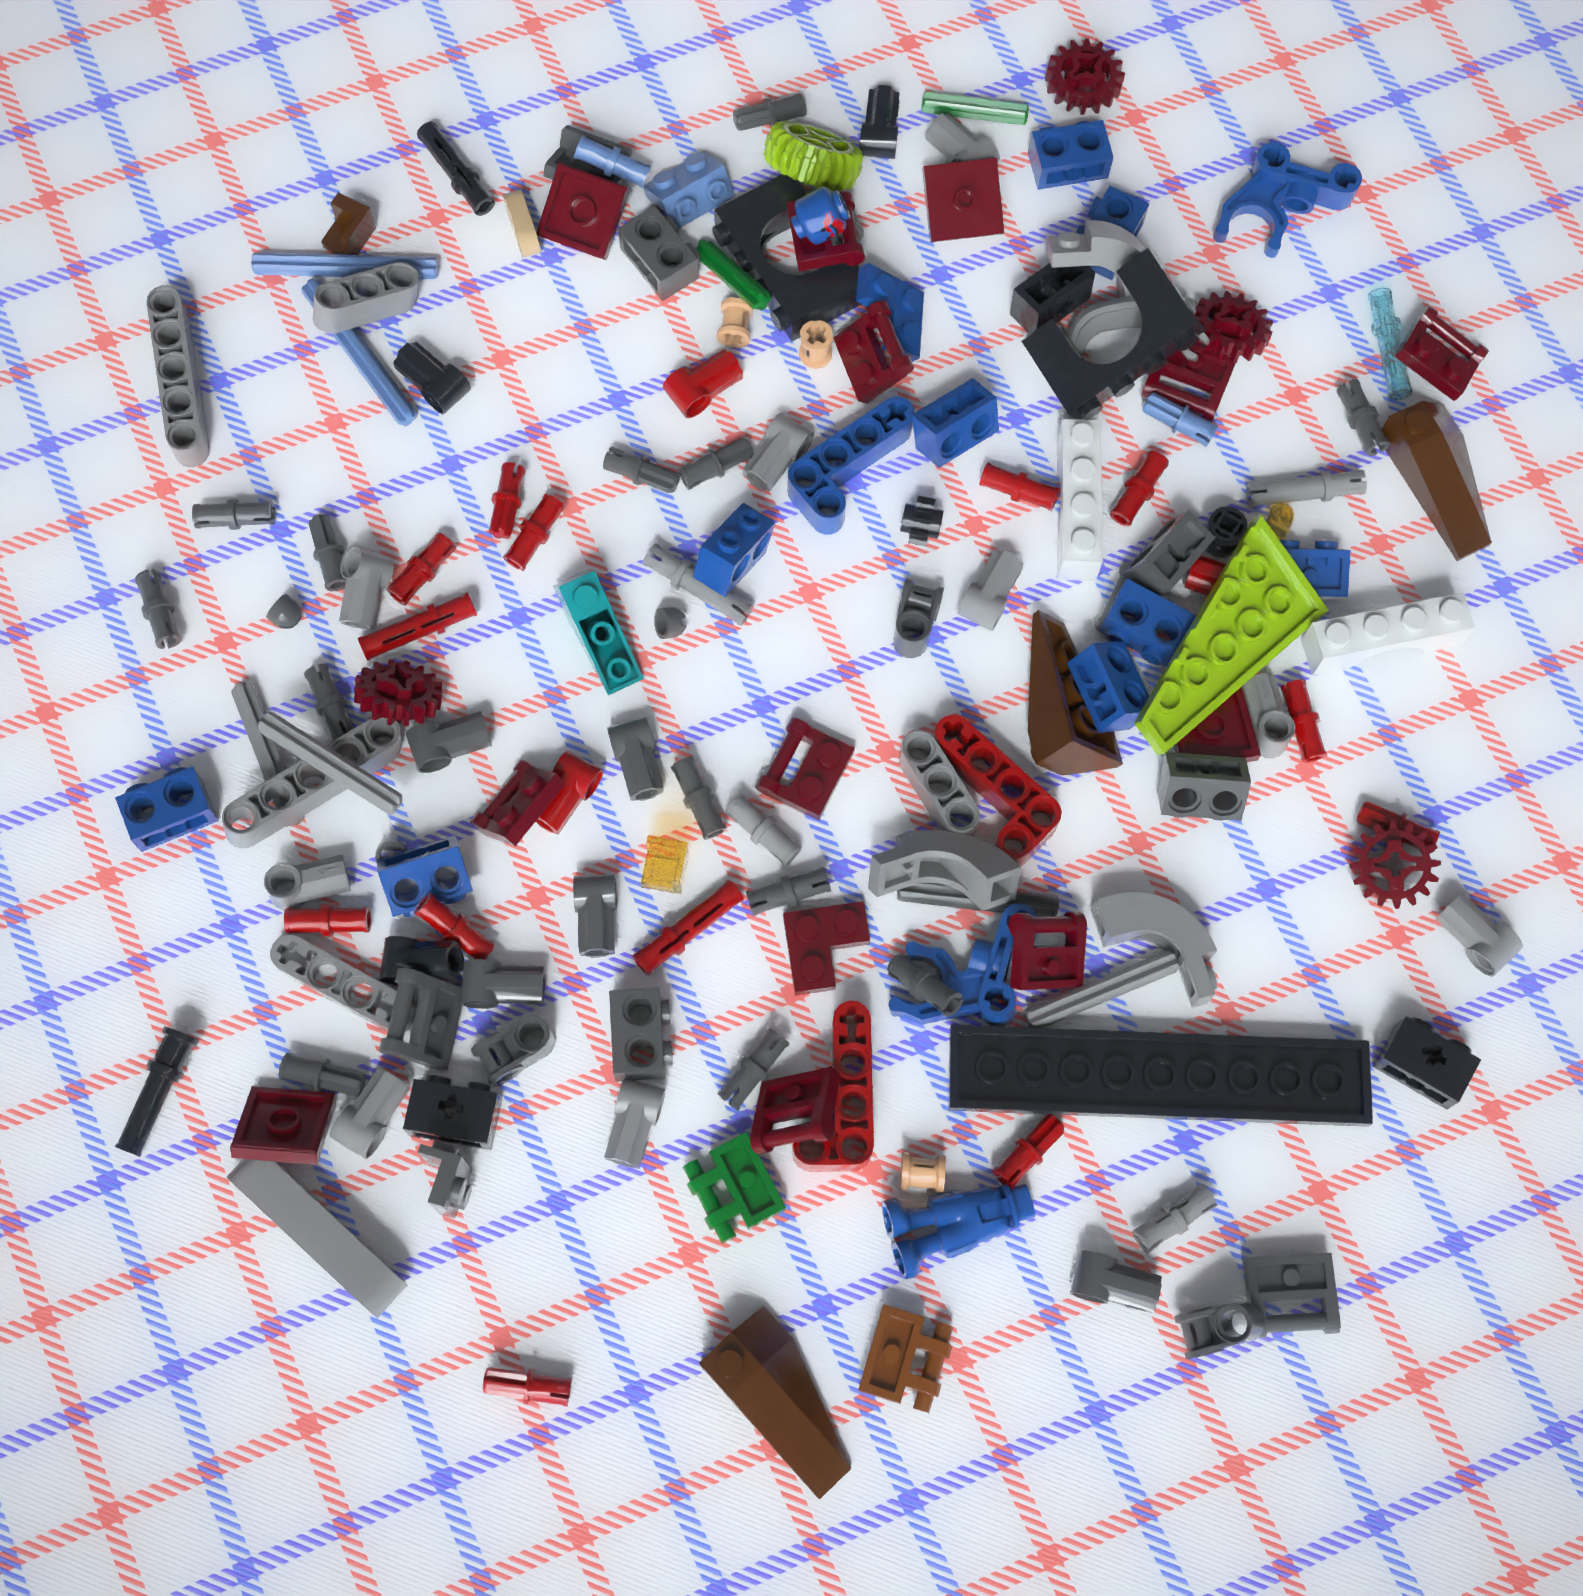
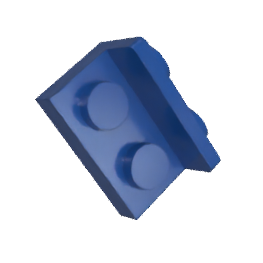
M1280 540L1319 597H1348L1351 550L1338 549L1339 541H1315L1314 548H1300V541Z

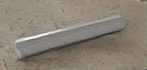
M250 681L240 682L231 690V694L264 779L267 781L287 768L277 743L261 734L258 730V723L265 715L254 684ZM282 797L273 799L276 808H281L288 803ZM305 815L297 819L296 821L292 822L291 824L287 825L286 827L300 824L301 821L305 818Z
M267 712L259 721L258 730L261 734L385 813L392 815L400 807L403 801L401 793L274 712Z
M1165 951L1027 1008L1025 1011L1026 1021L1030 1028L1046 1027L1172 975L1180 968L1179 962L1173 951Z

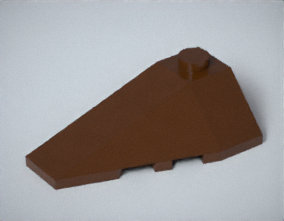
M1420 401L1390 415L1382 427V431L1390 443V446L1385 451L1455 560L1458 562L1489 547L1492 541L1464 435L1444 404Z
M1037 610L1033 613L1027 729L1031 743L1030 753L1035 764L1061 776L1118 768L1123 765L1115 732L1098 733L1067 665V662L1077 656L1078 652L1064 622Z
M764 1305L728 1334L699 1362L700 1368L819 1500L852 1469L793 1337Z

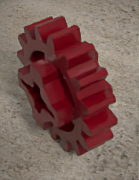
M1085 38L1081 46H1078L1074 39L1070 40L1068 50L1060 45L1056 55L1050 56L1045 74V81L1048 82L1047 93H1056L1054 103L1057 105L1063 101L1066 102L1067 112H1070L1074 107H1078L1080 115H1085L1087 108H1091L1095 114H1098L1101 104L1110 108L1113 99L1119 98L1125 78V72L1121 71L1123 61L1113 60L1115 50L1103 51V42L1101 41L1095 47L1090 46L1088 38ZM1062 70L1065 72L1064 79L1061 73Z
M1225 291L1223 297H1219L1215 292H1211L1209 299L1200 298L1195 315L1206 331L1204 333L1210 340L1204 352L1206 354L1212 351L1217 352L1218 360H1222L1225 355L1230 356L1233 363H1237L1239 356H1243L1247 361H1251L1254 354L1261 356L1264 348L1268 346L1273 333L1271 331L1273 320L1265 319L1268 313L1267 309L1258 310L1256 308L1258 301L1252 300L1248 303L1244 301L1245 297L1242 293L1237 298H1234L1229 291Z
M388 659V665L383 666L375 661L373 662L372 669L363 667L361 668V675H356L354 703L360 704V711L362 713L371 711L372 720H378L381 717L386 718L387 725H392L397 721L404 726H409L410 720L423 724L425 716L434 718L436 710L441 709L443 684L436 681L435 673L424 674L425 667L422 665L412 668L409 661L405 660L401 663Z
M1391 820L1389 830L1383 831L1379 824H1375L1374 832L1376 835L1371 838L1364 833L1360 835V838L1366 844L1364 848H1352L1351 852L1359 856L1360 860L1359 862L1349 864V868L1360 870L1361 876L1353 880L1354 885L1365 883L1368 887L1363 894L1364 898L1370 897L1373 893L1378 895L1377 906L1382 907L1386 899H1391L1394 909H1399L1401 899L1404 898L1414 906L1417 904L1414 894L1420 892L1428 897L1431 893L1425 886L1427 881H1439V878L1431 873V868L1441 866V861L1431 859L1430 854L1438 847L1436 844L1425 846L1423 841L1428 834L1426 831L1419 833L1417 836L1411 834L1413 824L1410 822L1405 826L1404 830H1398L1396 821ZM1401 838L1413 843L1419 849L1422 856H1410L1402 848ZM1386 839L1387 849L1379 858H1367L1373 846L1379 841ZM1392 853H1397L1399 860L1416 864L1415 866H1407V868L1401 869L1397 877L1392 876L1389 869L1374 866V864H1382L1385 861H1389ZM1423 871L1419 881L1412 888L1404 891V879L1411 872ZM1368 873H1379L1388 881L1389 892L1377 887L1370 879Z

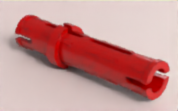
M468 592L438 606H435L434 603L427 605L426 611L393 623L366 636L358 637V642L366 660L369 661L376 656L404 646L436 631L438 635L446 632V627L472 616H477Z
M727 880L724 882L725 884L670 927L667 925L663 926L659 930V936L632 955L633 960L645 975L649 976L652 974V971L674 954L678 956L686 951L685 945L713 925L738 903L744 901L742 893L732 881Z

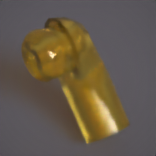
M1277 503L1270 508L1266 522L1279 540H1283L1287 536L1294 521V511L1292 507L1285 503Z

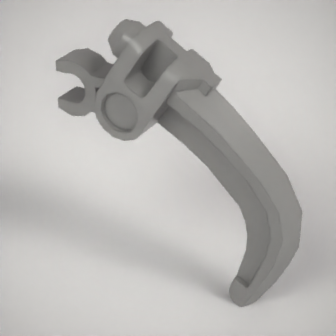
M1181 293L1196 314L1197 302L1192 298H1186V293ZM1132 296L1097 302L1080 311L1070 326L1068 335L1082 356L1089 341L1101 332L1123 328H1142V316L1139 306ZM1204 332L1201 333L1199 340L1208 345L1210 342L1209 338ZM1189 349L1182 351L1187 360L1196 362L1198 359V355Z

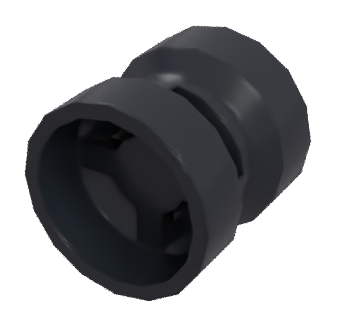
M1223 506L1211 514L1206 528L1216 538L1205 551L1217 558H1226L1233 554L1248 528L1247 519L1241 511L1231 506Z

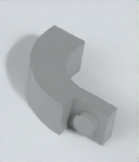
M1085 220L1084 234L1062 232L1058 236H1047L1046 252L1052 268L1072 266H1101L1107 268L1118 276L1117 298L1132 296L1116 272L1146 249L1132 233L1120 226L1105 221Z
M941 830L913 831L897 835L895 848L871 856L868 889L876 897H880L916 884L938 883L959 890L984 911L1016 899L1021 866L1001 849L970 835Z
M1123 892L1096 899L1091 908V913L1103 948L1127 941L1142 940L1154 943L1165 951H1173L1179 962V972L1191 1007L1194 1008L1208 1004L1215 995L1214 990L1217 989V980L1210 965L1205 966L1204 962L1210 961L1217 952V948L1209 932L1191 912L1168 898L1145 892Z

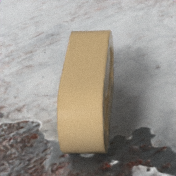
M522 190L503 194L506 211L522 258L541 253L537 234Z

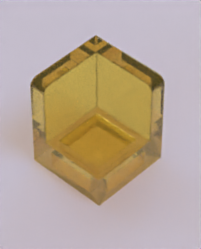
M648 835L646 840L647 855L641 887L681 895L689 860L688 842Z

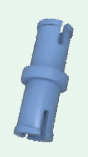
M584 135L581 136L573 157L604 170V175L611 177V174L638 185L640 188L643 187L651 167L649 164H644L620 153L621 149L616 146L613 149L586 138Z

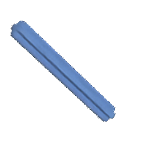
M255 252L252 254L251 259L252 270L256 275L346 277L391 263L404 262L412 265L418 271L419 279H436L439 269L438 261L435 257Z
M313 278L307 280V283L301 288L302 294L312 308L314 305L315 289L322 284L321 281ZM356 328L332 333L397 424L405 427L410 425L417 418V411Z

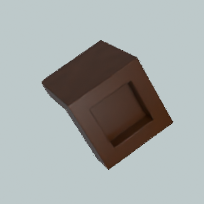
M338 192L330 203L335 222L323 237L321 243L323 248L335 254L358 255L376 229L370 207Z

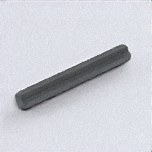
M920 883L897 890V899L903 902L981 910L965 894L943 884ZM1017 891L1015 900L984 911L1003 913L1010 905L1019 903L1030 906L1036 912L1037 917L1057 916L1059 897L1052 894Z

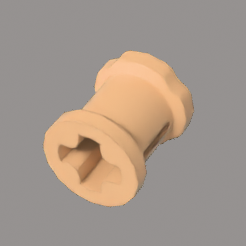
M726 298L721 302L723 319L716 338L719 343L727 347H745L750 342L751 335L748 331L749 318L753 316V309L741 298Z
M822 320L808 321L800 330L801 345L799 347V357L801 362L809 368H823L832 359V328Z
M902 1152L900 1190L907 1191L909 1187L935 1189L936 1193H943L946 1156L938 1155L936 1159L911 1157L909 1152Z

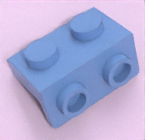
M705 151L689 155L680 165L671 170L656 174L652 181L643 185L647 199L661 208L665 216L671 217L677 229L734 197L724 164Z

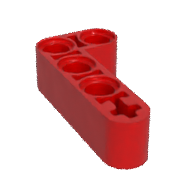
M954 714L943 717L936 725L935 740L958 776L1009 821L999 832L995 846L1004 851L1022 867L1055 833L1062 815L1060 804L965 718ZM954 735L959 737V740L955 738L951 739L949 742L945 740V736L948 738H952ZM984 759L991 765V768L986 771L978 770L972 765V761ZM1007 785L1018 788L1021 795L1016 798L1008 797L1002 792L1001 788ZM1035 812L1045 813L1050 818L1051 823L1040 825L1032 819L1031 814ZM1011 839L1017 840L1022 844L1024 850L1019 853L1010 852L1004 846V842Z
M845 1001L834 1011L831 1028L832 1067L841 1075L833 1113L835 1135L832 1140L819 1142L823 1148V1153L816 1159H807L802 1156L799 1147L804 1141L793 1143V1161L797 1167L804 1171H858L867 1166L872 1157L874 1124L871 1017L866 1006L858 1001ZM846 1016H854V1021L857 1023L854 1036L855 1042L847 1043L848 1026L845 1024ZM847 1056H855L861 1060L864 1068L858 1073L850 1074L843 1070L840 1062ZM854 1097L863 1103L865 1110L860 1115L850 1116L843 1111L841 1103L847 1098ZM851 1139L862 1142L866 1152L860 1158H849L842 1150L843 1143Z

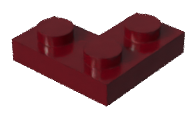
M864 901L783 912L782 917L794 995L836 990L830 950L870 945Z

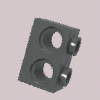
M656 206L651 207L618 228L621 251L662 301L699 279L698 262H700V256L692 243H685L682 240L677 226L668 215L664 217ZM648 237H655L656 239H654V240H647L646 238H648ZM671 263L678 264L674 267L666 266Z
M1187 510L1166 522L1122 575L1125 579H1129L1161 596L1171 591L1216 537Z
M1166 752L1157 787L1161 815L1177 818H1209L1217 821H1242L1251 786L1246 758Z
M660 987L610 990L612 1063L615 1082H621L624 1078L634 1081L666 1078L665 1066H673L672 1041H664L663 1025L671 1024L669 999L661 1000ZM639 1005L649 1007L652 1010L650 1018L644 1022L631 1020L629 1014L634 1007ZM641 1046L650 1047L655 1052L654 1057L646 1064H638L631 1059V1055L636 1048Z

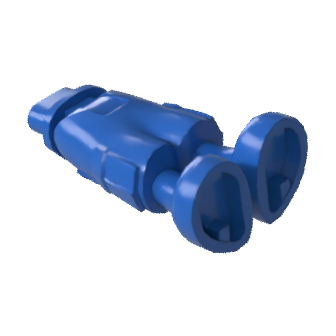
M1004 1184L999 1187H985L964 1192L961 1190H949L930 1195L927 1207L915 1209L904 1208L901 1201L897 1198L886 1199L881 1204L885 1229L890 1239L929 1225H935L937 1228L936 1233L892 1243V1253L899 1272L904 1279L915 1278L919 1275L920 1262L927 1256L940 1251L942 1255L949 1259L966 1252L969 1253L978 1244L1000 1236L1010 1229L1018 1228L1020 1221L1036 1217L1035 1208L1026 1184L1016 1186L1013 1189Z

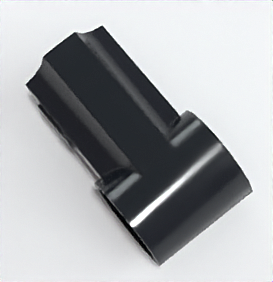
M878 85L874 89H869L865 122H862L859 149L863 156L895 159L899 127L896 126L899 111L900 92L895 91L889 85Z
M417 341L406 343L398 351V355L393 361L395 369L420 390L427 403L442 415L447 413L472 388L467 378L458 368L450 363L445 366Z
M403 936L386 937L379 980L387 984L398 985L395 982L398 968L413 969L438 979H456L464 967L461 944L454 940L419 941Z

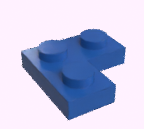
M871 263L863 265L858 269L856 302L866 307L877 301L888 302L892 312L890 320L904 354L908 355L912 362L920 359L924 292ZM882 342V350L886 351L884 343Z

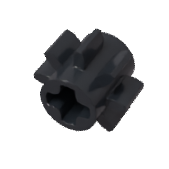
M918 495L916 505L905 504L900 532L909 533L908 543L926 547L928 537L939 538L944 510L934 509L936 499Z

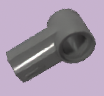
M481 711L442 724L437 721H427L423 724L414 725L406 732V738L419 773L439 771L450 765L454 758L493 746Z
M643 717L607 727L616 762H620L630 801H646L663 793V783L653 754L655 746L647 718Z
M615 874L573 876V898L575 913H578V948L580 956L600 958L615 954L614 911H617Z
M483 959L467 960L464 962L461 1005L469 1008L490 1009L498 1007L499 1004H543L545 997L544 966H501L499 962Z
M1080 1250L1070 1294L1095 1303L1108 1304V1302L1152 1314L1159 1301L1162 1276L1118 1264L1117 1259L1108 1255Z

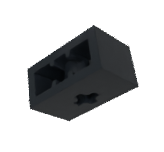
M1048 263L1013 289L1010 315L1029 334L1052 318L1059 322L1090 299L1096 272L1090 266L1052 268L1051 264Z
M1405 1016L1394 1025L1372 1067L1448 1110L1460 1102L1482 1059L1471 1054V1048L1463 1042L1455 1039L1447 1040L1433 1032L1434 1027L1420 1018ZM1424 1053L1431 1055L1429 1061L1432 1064L1431 1067L1426 1064L1427 1056Z
M427 1075L426 1081L420 1079L413 1080L403 1130L408 1136L492 1150L502 1105V1099L498 1093L493 1092V1086L479 1082H468L467 1088L451 1085V1079L438 1075ZM455 1102H458L463 1109V1113L457 1112L454 1114L453 1119H450L445 1112V1108L451 1109L454 1107Z

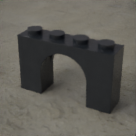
M780 175L714 209L715 226L712 227V232L717 243L721 247L726 246L732 254L731 259L769 292L771 300L767 303V307L770 310L772 322L778 331L782 332L784 330L791 342L800 338V330L808 321L822 320L828 323L862 305L856 302L858 269L860 267L858 265L849 266L841 263L823 267L809 274L793 275L776 269L766 260L762 252L766 244L773 237L790 229L786 202L796 201L807 194L798 180H793L788 175Z
M1149 248L1116 271L1139 306L1142 316V328L1139 339L1126 356L1108 364H1094L1085 361L1063 326L1053 318L1021 341L1068 415L1074 419L1081 420L1083 418V420H1088L1094 417L1103 409V403L1113 396L1117 398L1128 393L1135 386L1134 381L1145 373L1150 375L1160 370L1167 363L1166 358L1178 350L1182 352L1191 348L1199 341V335L1206 331L1157 256Z

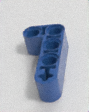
M900 396L886 399L790 465L787 479L788 497L818 533L832 535L843 527L846 498L839 487L904 444L910 438L913 429L912 414L914 413V407L909 400ZM868 438L874 443L862 444L858 440ZM830 459H839L844 463L840 465H832L827 461ZM801 479H807L813 482V484L802 486L796 482ZM824 507H830L837 512L827 515L819 510Z

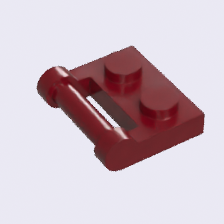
M839 192L847 206L850 219L846 220V230L842 233L843 244L832 246L831 239L818 245L810 242L807 236L800 239L791 222V217L796 215V201L786 202L799 272L841 263L856 266L865 260L864 247L858 241L853 210L855 209L854 197L850 192Z
M877 301L867 308V313L833 337L857 400L865 404L871 402L914 370L911 358L904 354L890 320L892 312L886 301ZM876 327L891 360L889 367L873 330Z
M1428 305L1415 320L1394 357L1451 400L1455 401L1464 393L1479 364L1488 354L1489 349L1481 343L1474 344L1438 317V311ZM1427 328L1431 330L1433 333H1435L1437 336H1439L1441 339H1443L1445 342H1447L1449 345H1451L1453 348H1455L1457 351H1459L1461 354H1463L1466 357V359H1462L1460 356H1458L1456 353H1454L1452 350H1450L1448 347H1446L1444 344H1442L1440 341H1438L1436 338H1434L1432 335L1426 332Z
M1195 344L1189 350L1198 355L1196 362L1187 360L1182 352L1176 351L1166 358L1167 363L1164 367L1148 376L1141 396L1148 398L1151 393H1157L1181 407L1190 406L1189 410L1203 414L1202 418L1212 422L1236 363H1233L1230 356L1227 355L1222 360H1218L1217 352L1212 351L1206 354L1204 352L1205 347ZM1162 375L1211 393L1209 400L1161 383L1159 380Z
M791 717L785 728L788 732L766 774L760 775L755 788L762 794L820 821L855 753V747L812 728L807 722L799 718ZM800 742H806L812 746L790 788H787L779 782Z
M522 759L513 768L515 773L482 813L477 812L470 821L472 826L485 836L516 847L566 785L556 773L534 767Z
M1066 912L1063 916L1032 917L1029 913H1014L1009 919V931L1013 936L1010 988L1017 990H1039L1083 986L1087 935L1085 915L1081 912ZM1064 933L1066 935L1065 944L1034 945V934Z
M830 1066L762 1082L750 1133L752 1150L756 1154L772 1152L774 1147L812 1139L816 1142L832 1140L835 1135V1125L832 1118L841 1075ZM811 1116V1121L808 1123L773 1130V1125L776 1123Z

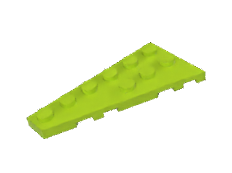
M1262 515L1252 519L1134 722L1157 755L1165 754L1304 633L1312 622H1316L1329 611Z

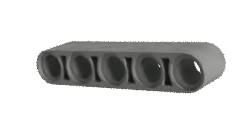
M161 285L149 292L146 306L165 438L176 460L182 466L194 468L202 465L209 456V443L190 317L179 292L174 287ZM173 341H177L175 344L168 345ZM183 374L176 379H172L175 375ZM188 407L183 412H177L180 408ZM194 440L190 445L182 446L185 442Z
M381 717L378 720L369 719L326 746L343 757H355L358 759L355 765L373 774L398 757L400 753L401 729L397 721L392 725H387L386 718ZM379 735H386L392 741L387 744H377L373 739ZM300 760L230 802L225 807L222 813V823L226 839L232 846L239 849L255 846L348 788L304 760ZM312 776L323 780L318 786H307L303 783L304 780ZM277 797H282L288 801L281 808H273L268 805L269 801ZM239 819H248L253 822L249 828L244 830L232 827L233 823Z
M242 1159L226 1176L236 1188L377 1319L408 1286L400 1276L277 1162Z

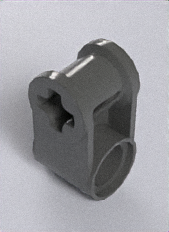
M906 578L898 607L893 637L894 649L900 656L913 659L925 653L933 624L937 620L944 587L938 586L937 589L913 584L912 579ZM908 630L915 631L920 637L909 638L904 632Z
M527 1015L501 1031L490 1034L478 1041L471 1048V1053L474 1057H479L490 1076L488 1079L489 1085L496 1087L510 1081L524 1069L547 1057L555 1047V1036L543 1018L537 1015ZM535 1028L544 1030V1038L539 1045L528 1047L524 1044V1037L527 1032ZM494 1053H496L501 1062L500 1066L493 1055Z
M1249 1302L1230 1303L1214 1308L1207 1307L1174 1316L1175 1323L1181 1325L1187 1351L1184 1353L1186 1360L1218 1353L1228 1347L1252 1342L1261 1336L1265 1327V1318L1262 1311L1256 1305ZM1236 1311L1241 1312L1247 1321L1246 1331L1242 1335L1236 1332L1232 1325L1233 1315Z

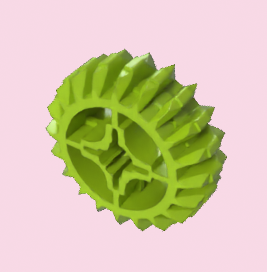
M788 120L776 122L771 127L764 143V159L773 169L779 170L782 175L792 177L793 180L804 182L805 185L810 184L817 188L827 187L830 190L835 189L838 191L852 189L863 167L861 164L864 156L853 142L846 141L844 137L835 135L833 132L826 131L821 127L811 126L809 123L802 124L798 121L790 122Z

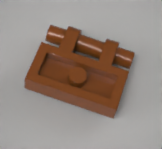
M883 1304L858 1391L900 1405L905 1388L912 1389L917 1392L913 1409L929 1414L934 1397H939L942 1384L938 1383L944 1359H949L953 1346L949 1344L953 1327L937 1322L933 1337L930 1338L920 1334L925 1317ZM916 1349L928 1353L921 1377L909 1373Z

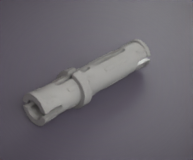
M1363 469L1331 474L1329 471H1321L1318 476L1259 483L1251 482L1247 483L1246 496H1251V499H1248L1247 502L1251 508L1260 505L1319 498L1322 502H1327L1336 496L1362 495L1367 491V481H1361V478H1366V474Z
M657 543L650 547L649 551L660 558L661 561L659 562L646 553L643 559L644 566H648L671 581L670 585L677 590L680 588L685 589L693 596L736 622L737 625L742 626L747 621V618L736 611L735 608H739L750 616L754 604L745 601L732 592L726 597L720 595L693 578L695 569L691 561L678 559Z

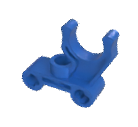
M1279 142L1266 143L1258 151L1251 170V179L1223 204L1213 239L1218 243L1225 242L1231 220L1239 215L1254 214L1263 218L1269 225L1271 239L1267 243L1264 254L1269 258H1275L1281 248L1282 236L1289 224L1288 217L1283 208L1296 214L1311 213L1314 205L1339 211L1346 209L1351 205L1362 183V174L1351 163L1337 164L1330 173L1290 162L1291 155L1285 145Z
M1016 903L1007 907L1001 915L994 942L976 938L968 968L965 971L956 969L953 959L944 949L923 946L915 941L908 942L905 947L906 956L912 961H925L933 965L940 973L942 982L954 991L962 994L963 1003L956 1014L946 1017L928 1002L920 1005L909 1004L898 997H893L888 1003L891 1016L907 1018L924 1025L980 1013L981 1019L989 1026H1007L1016 1015V996L1014 990L1010 988L1009 984L1005 983L1012 961L1013 936L1009 931V919L1014 913H1029L1032 917H1037L1036 912L1026 904ZM1038 933L1034 934V943L1037 939ZM993 998H1002L1006 1008L1001 1011H993L989 1001Z

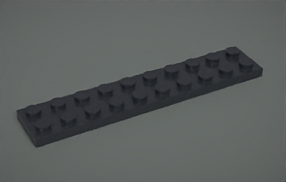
M951 1024L949 1028L948 1111L1369 1127L1373 1124L1370 1044L1367 1040Z

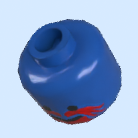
M820 187L796 200V215L791 217V222L800 239L807 236L810 242L818 245L843 233L846 230V220L850 219V214L838 190L832 192L827 187Z

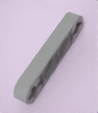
M284 935L272 944L270 959L282 974L388 1032L391 1017L378 1006L384 993L386 996L382 999L383 1002L393 1008L396 990L298 936ZM297 946L296 952L302 959L309 962L306 970L294 960H289L285 965V959L281 955L284 949L292 951ZM325 964L335 966L337 976L332 983L328 985L316 983L315 973L320 966ZM358 984H367L372 988L373 994L371 999L363 1005L353 1004L350 1000L351 990ZM411 1003L405 1032L409 1031L413 1026L416 1012L413 1003ZM376 1009V1014H371Z

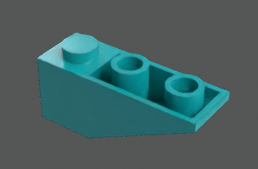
M588 569L553 585L567 619L607 695L609 696L643 680L642 673L595 570Z

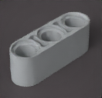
M396 262L320 284L315 289L312 317L314 325L324 333H339L412 310L415 306L418 271L408 263Z
M916 730L910 732L904 737L899 755L901 770L939 830L974 836L980 820L978 805L935 738L925 731ZM919 748L924 750L928 757L923 760H916L908 754V751ZM934 781H941L948 786L949 790L945 793H936L931 790L929 784ZM955 814H962L969 819L970 824L966 827H958L951 822L950 817Z

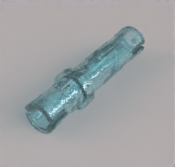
M1387 287L1377 288L1367 295L1374 321L1371 325L1372 335L1377 337L1388 389V398L1390 400H1401L1411 396L1413 393L1407 366L1394 357L1402 344L1399 332L1402 329L1401 319L1396 317L1392 290Z

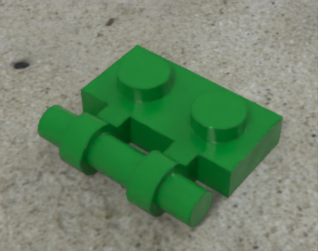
M747 1132L709 1151L715 1168L704 1173L698 1159L682 1167L689 1179L686 1185L691 1195H697L707 1215L704 1220L710 1231L715 1230L721 1244L737 1236L729 1222L735 1217L741 1215L747 1229L750 1230L786 1211V1206L759 1154H756L751 1148L750 1137ZM721 1181L724 1182L733 1202L724 1207L721 1206L712 1188Z

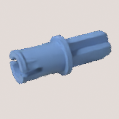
M1157 393L1149 395L1142 409L1145 414L1173 428L1172 433L1175 434L1178 431L1205 447L1208 446L1219 426L1189 411L1190 406L1186 405L1183 408Z

